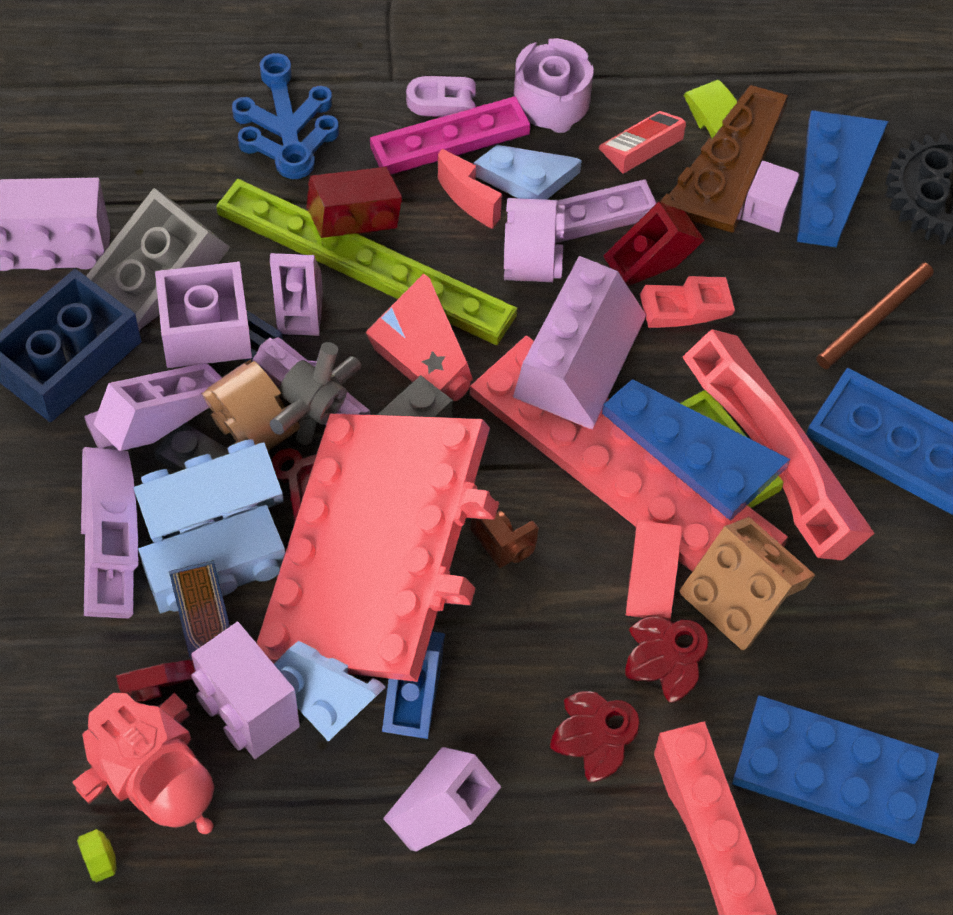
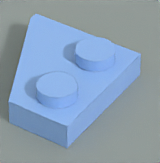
M496 145L476 160L474 165H476L477 178L516 198L547 200L580 173L582 160L575 157Z
M300 641L291 646L274 663L295 689L297 708L328 741L385 688L380 681L374 678L367 684L347 674L348 665L334 658H326L318 650Z

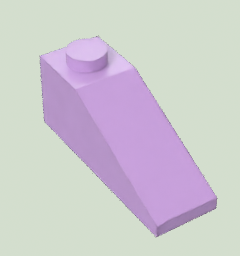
M271 253L270 267L277 329L282 334L319 336L323 290L321 270L315 256Z
M202 363L108 383L93 425L119 451L152 444L208 409L209 406L201 393L222 377L210 365Z

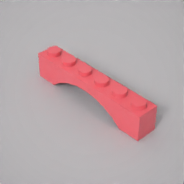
M711 329L683 356V359L702 387L726 409L753 441L790 459L788 468L779 477L784 482L782 487L789 501L795 525L818 558L844 560L875 533L739 337Z
M705 721L660 733L654 756L668 796L677 808L696 847L716 903L718 914L777 915Z

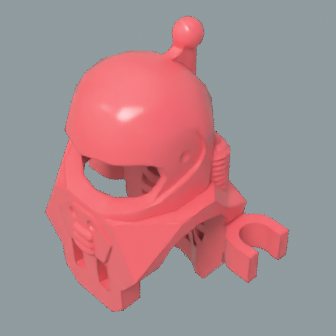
M112 693L89 713V729L83 733L87 760L92 768L86 770L72 782L76 787V791L88 804L97 798L106 786L109 785L113 794L120 801L128 798L139 811H143L152 821L159 825L177 828L195 821L197 830L200 833L209 834L213 830L212 820L202 816L212 800L214 792L213 780L208 770L197 760L194 753L187 746L191 740L190 733L180 723L190 714L186 710L188 708L187 705L175 693L160 707L135 702L127 693Z

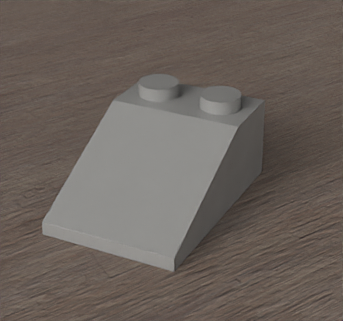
M153 188L86 277L136 314L140 330L160 315L155 271L218 264L230 247L178 204Z

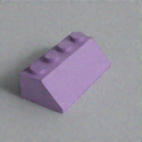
M581 256L578 257L523 361L513 395L514 398L593 430L603 409V404L606 402L646 317L645 312L618 271Z

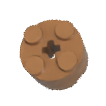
M251 359L201 393L203 399L213 411L211 416L224 435L231 433L236 440L234 444L253 439L255 445L264 442L267 451H270L300 429L299 423L296 422L281 435L272 431L270 421L287 407H284L283 402L278 396L281 392L259 364L255 361L251 362Z

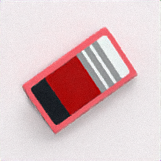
M659 111L599 145V150L624 174L684 138L686 122L682 118Z

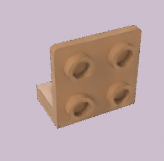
M747 517L724 526L680 589V594L741 650H745L751 646L785 598L805 589L815 574L756 522Z

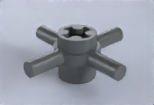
M325 342L321 345L315 367L305 360L297 362L286 374L279 388L281 392L279 395L291 404L270 421L272 431L281 435L300 420V429L297 431L295 439L302 445L310 444L317 422L321 425L326 424L330 413L336 414L341 408L347 394V390L342 384L361 369L360 361L356 357L350 356L333 369L338 347L333 343Z

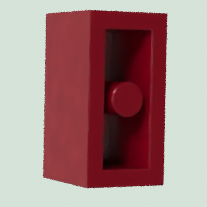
M387 167L310 176L307 209L321 238L388 230L398 227L402 196Z

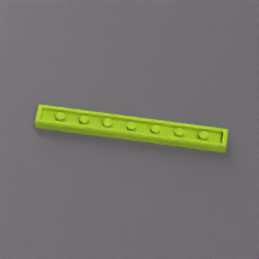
M240 179L235 181L216 206L218 215L303 255H314L316 261L397 299L425 274L432 282L449 323L492 344H499L517 316L516 307L359 234L321 238L309 211Z

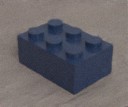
M77 269L72 270L0 332V383L51 423L141 343L136 314Z

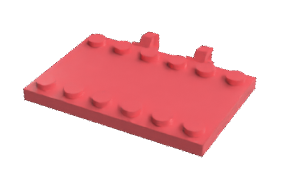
M330 413L256 643L273 664L291 646L300 641L318 650L322 656L334 658L348 665L347 674L418 682L437 612L443 611L445 603L470 606L472 603L475 587L466 578L450 575L449 571L462 525H464L466 518L495 520L499 502L490 496V492L477 490V486L474 484L490 429L483 419Z

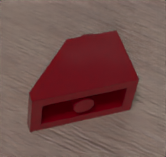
M658 201L603 257L610 268L618 271L626 285L630 286L677 267L704 241V238L684 210Z

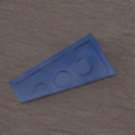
M633 379L603 404L602 414L730 521L788 468L789 458Z

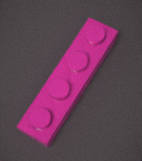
M514 96L370 137V148L379 167H387L391 175L438 161V153L442 149L454 155H460L529 135L530 123L519 101Z

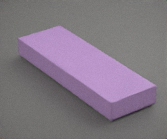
M646 179L558 200L557 205H565L563 238H555V243L637 223L656 204Z

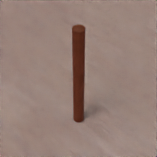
M927 263L920 264L816 358L818 364L824 369H829L934 274L932 267Z

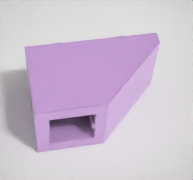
M442 747L383 819L407 847L416 852L472 824L501 786L476 755Z

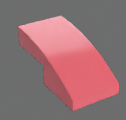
M442 149L438 153V180L443 189L466 213L493 229L501 218L502 193L476 181V165Z
M688 276L683 286L645 285L640 293L648 328L678 327L705 323L731 316L735 311L726 277Z
M637 520L625 616L640 618L660 616L670 621L682 526Z

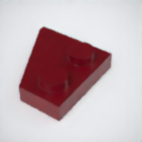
M190 659L163 663L116 675L120 693H127L129 696H132L135 702L140 703L162 697L161 688L193 680L191 674L195 672L193 661Z

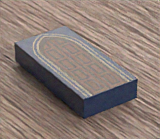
M214 560L169 571L191 661H193L191 654L230 627Z

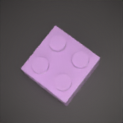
M240 262L155 271L161 333L167 368L252 358Z
M238 621L191 654L195 672L191 674V677L200 690L196 693L197 699L211 717L218 713L227 724L223 728L224 732L237 750L240 751L245 747L252 757L256 759L300 727L295 689Z

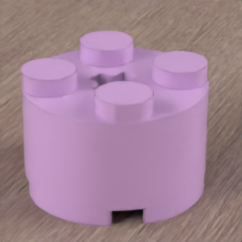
M549 39L548 44L536 46L537 42L525 47L517 58L514 96L519 101L530 123L543 128H551L554 132L563 133L581 120L589 109L594 72L593 65L591 66L588 61L586 51L571 41Z
M507 198L506 212H508V220L505 225L504 280L553 282V278H562L563 245L555 244V238H563L565 205H557V200Z

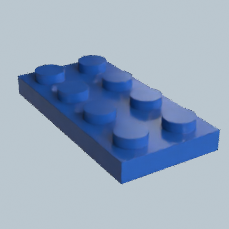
M847 368L809 425L806 433L807 437L953 515V422Z
M758 695L732 784L915 844L920 835L939 753Z

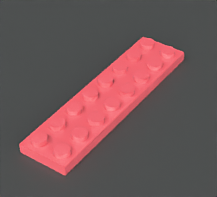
M527 335L470 385V396L635 527L637 520L682 526L678 561L692 572L724 526L750 517L783 547L785 546L788 536L749 506H746L730 521L605 417L602 411L592 430L514 398L513 395L523 361L534 342Z

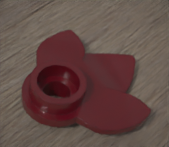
M660 616L646 617L630 627L629 631L640 645L634 648L628 657L625 669L626 678L634 681H656L660 679L667 701L674 703L681 700L694 689L699 681L698 662L705 656L709 646L706 631L700 624L691 620H680L672 623ZM682 635L693 637V643L687 648L679 647L677 640Z
M591 691L575 693L564 699V705L570 718L564 720L556 728L551 739L550 748L554 752L566 756H584V769L588 782H598L616 772L623 764L625 745L631 743L638 735L640 718L635 708L625 701L613 700L608 702L598 693ZM618 715L624 718L620 728L611 729L608 727V722L613 716Z

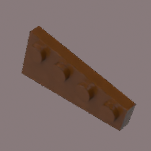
M750 85L724 118L722 127L712 139L709 138L701 148V154L690 168L686 167L678 178V184L670 194L666 193L660 202L684 210L693 222L734 233L743 213L747 194L761 162L765 160L787 106L788 95Z

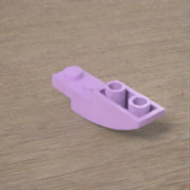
M84 447L81 534H85L84 616L129 619L133 615L134 569L138 566V529L136 497L133 488L134 480L128 451Z

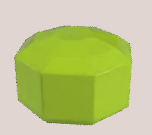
M96 829L79 836L77 842L92 880L99 882L115 875L116 856L110 841L104 833Z

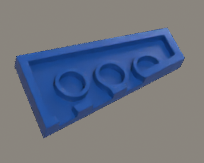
M811 111L808 120L797 242L837 247L888 121Z

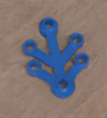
M269 54L261 60L260 72L262 81L272 90L277 116L256 106L252 99L241 97L232 104L233 117L238 123L248 124L254 122L282 138L283 145L261 136L260 130L255 127H245L238 133L239 148L249 154L259 151L275 160V166L279 174L289 179H300L312 172L315 165L313 153L323 142L334 141L339 135L337 119L330 115H324L316 120L315 129L302 142H299L297 136L317 112H326L332 107V93L324 86L312 88L309 91L308 99L293 114L287 89V83L291 79L290 60L282 54ZM317 98H324L325 100L318 101V100H316V99H317ZM248 109L249 111L241 112L240 110ZM324 127H331L332 129H330V130H323L322 128H324ZM249 138L255 139L254 141H251V142L245 141L246 139H249Z

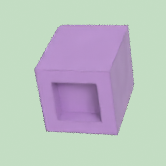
M762 161L747 194L741 220L779 232L785 218L789 200L798 181L799 173Z

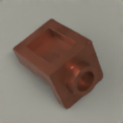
M502 511L496 513L495 520L471 518L470 527L499 568L512 561L519 563L528 558L535 550L539 530L534 521H531L513 531L509 519Z

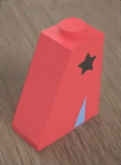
M423 274L366 331V334L373 349L412 382L421 375L453 401H457L466 394L473 377L432 282L428 276Z

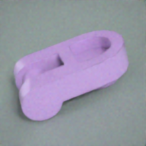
M418 77L407 86V106L412 112L423 116H447L475 108V103L472 99L476 94V84L467 77Z

